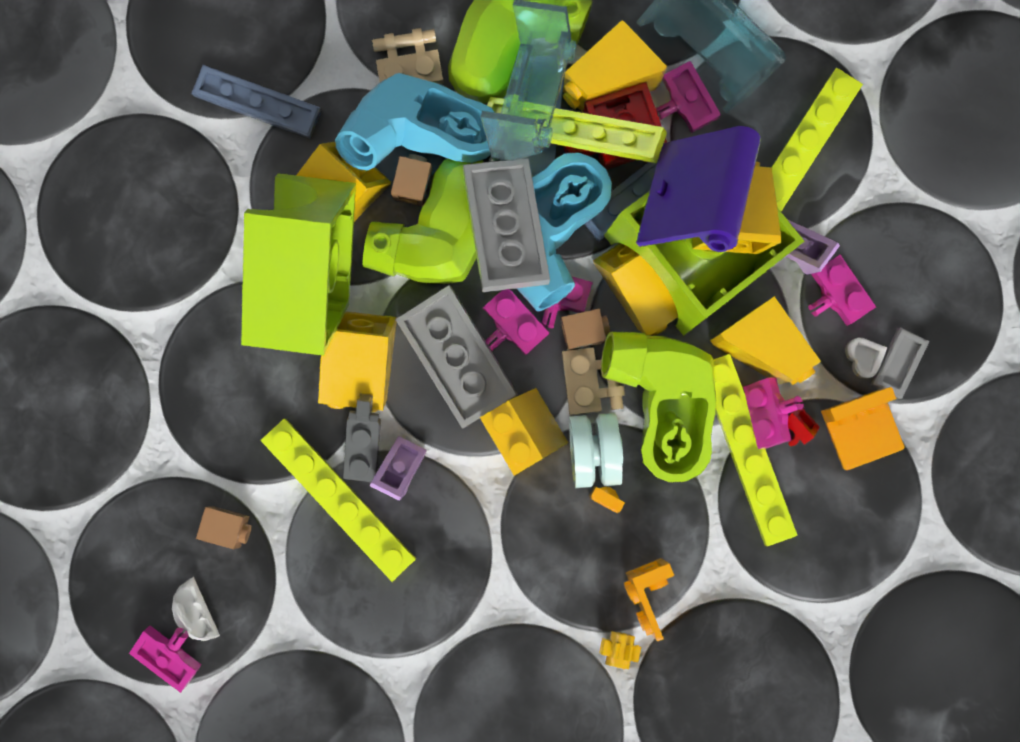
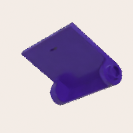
M736 126L663 143L636 244L641 247L699 237L711 250L716 252H725L736 247L761 142L759 133L749 127Z

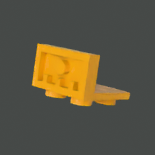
M892 387L876 390L821 411L844 470L853 469L904 449L903 441L887 403L896 399Z
M660 558L626 572L628 581L623 582L630 600L633 601L634 605L638 603L641 611L636 613L642 630L645 631L647 636L652 635L657 642L664 638L644 588L649 587L650 591L657 590L668 585L667 579L674 576L670 563Z

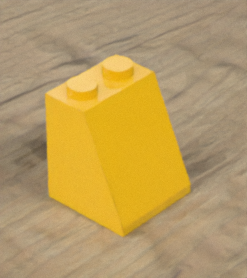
M622 20L565 71L562 90L564 92L563 98L573 109L578 107L583 112L586 101L647 82L649 91L652 92L660 86L667 66Z
M336 142L319 144L296 175L356 183L354 222L392 183L376 167L370 170H360L352 167L338 153Z
M759 162L755 163L737 245L725 252L758 254L781 243L772 168L760 167ZM699 237L693 238L692 249L711 250Z
M619 243L593 260L594 265L639 331L645 333V335H657L667 328V324L678 318L675 303L667 287L647 261L633 249Z
M775 296L710 340L713 346L730 354L733 358L767 378H777L779 385L790 382L791 385L803 382L816 373L813 367L821 362Z
M345 312L324 356L321 355L318 403L327 404L328 407L334 409L345 407L357 408V400L360 398V394L373 395L372 412L383 411L388 397L397 323L395 319L397 317Z
M537 388L508 400L480 417L514 476L569 443Z

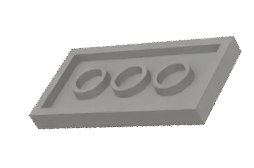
M529 158L463 165L482 292L549 285L550 276Z
M450 285L395 319L462 429L518 395Z

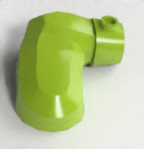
M474 0L467 10L448 64L449 82L458 94L483 104H487L490 97L503 99L513 87L519 63L526 54L533 36L544 34L546 39L577 46L589 17L593 1Z
M451 159L444 160L431 177L430 194L422 207L418 224L405 227V224L371 222L365 239L363 267L393 277L399 275L423 283L448 284L465 280L477 256L465 188L463 165L484 163L483 160L473 163L459 162Z
M609 332L602 353V377L632 387L640 385L644 388L642 407L645 420L641 444L644 465L655 477L667 482H686L700 475L710 463L712 454L711 436L716 412L714 361L712 356L689 343L665 336H651L635 332Z

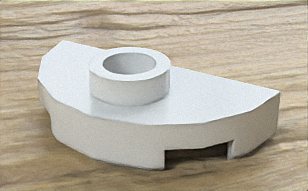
M194 577L188 579L179 586L173 596L172 612L176 624L179 628H184L183 633L187 630L189 637L192 639L206 641L219 637L220 634Z

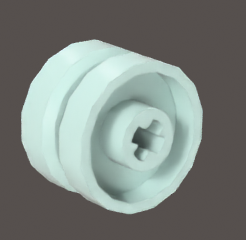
M599 414L595 421V435H592L591 423L586 415L570 416L569 438L575 488L592 487L595 482V466H598L599 477L604 486L621 485L623 447L616 414Z

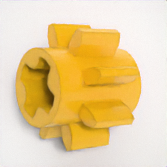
M611 631L610 639L602 638L599 653L606 656L605 664L629 669L631 661L638 663L641 647L634 644L635 636Z

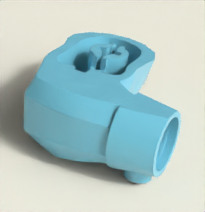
M397 73L380 82L362 98L356 110L352 111L335 142L340 156L352 167L360 170L374 168L395 147L401 145L416 152L436 154L454 161L473 163L486 159L494 152L502 133V126L499 116L491 107L465 98L440 84Z
M582 153L563 154L556 158L545 170L532 177L550 282L549 285L517 289L536 311H542L553 306L573 290L575 282L561 255L556 254V249L565 243L577 228L598 215L611 200L612 182L607 170L596 159Z

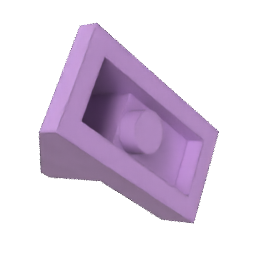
M788 220L805 242L785 257L797 262L806 275L821 272L839 248V243Z
M398 436L370 486L400 501L405 496L410 482L424 459L427 450Z

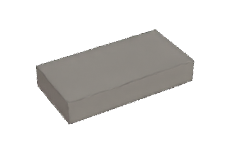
M901 327L897 328L884 355L879 371L874 376L870 385L878 389L892 387L896 398L902 399L929 341Z

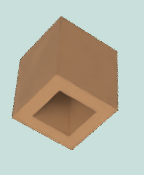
M409 154L408 158L399 157L391 190L394 200L418 206L424 205L433 172L431 163H428L425 157Z
M600 309L564 316L560 320L567 351L603 344L606 341V335L610 332L608 318L606 315L601 316Z
M215 506L205 507L196 539L230 549L240 548L242 543H247L250 536L251 525L248 524L250 516Z

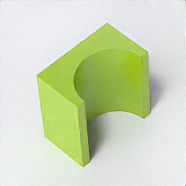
M278 173L275 176L274 210L247 209L244 212L241 345L324 356L349 306L356 183Z
M649 192L624 209L604 234L611 245L621 243L630 247L655 270L675 303L678 313V322L675 326L683 336L805 242L778 209L781 243L758 254L692 249L693 238L639 247L636 241Z

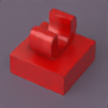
M804 409L788 413V428L795 434L791 441L788 442V445L794 446L800 440L805 445L815 437L820 428Z

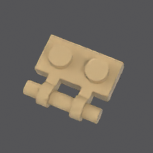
M421 28L412 29V33L394 36V33L384 34V38L372 40L374 52L387 50L388 58L376 60L380 82L394 74L401 73L437 84H444L438 49L425 52L424 44L436 42L434 29L422 31ZM415 46L416 53L398 56L397 48Z
M594 348L562 351L569 415L601 412L600 399L610 398L611 410L624 409L622 396H625V388L621 386V383L607 379L608 388L599 389L597 370H601V360H595Z

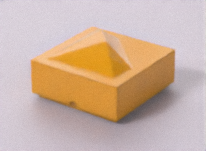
M594 486L589 495L590 499L616 513H620L625 504L611 487L597 488Z

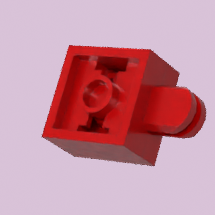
M647 82L586 101L583 113L662 127ZM563 146L566 154L582 153L590 156L597 153L600 164L606 170L636 160Z

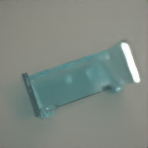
M514 0L513 2L521 44L501 114L482 111L480 116L493 161L523 159L541 154L545 147L549 148L551 145L553 128L550 126L567 63L568 61H573L576 51V41L571 40L566 6Z
M654 0L636 22L640 27L654 22V28L664 37L680 35L722 77L719 81V86L721 88L720 94L728 101L723 108L726 113L743 103L786 61V55L783 50L733 0Z

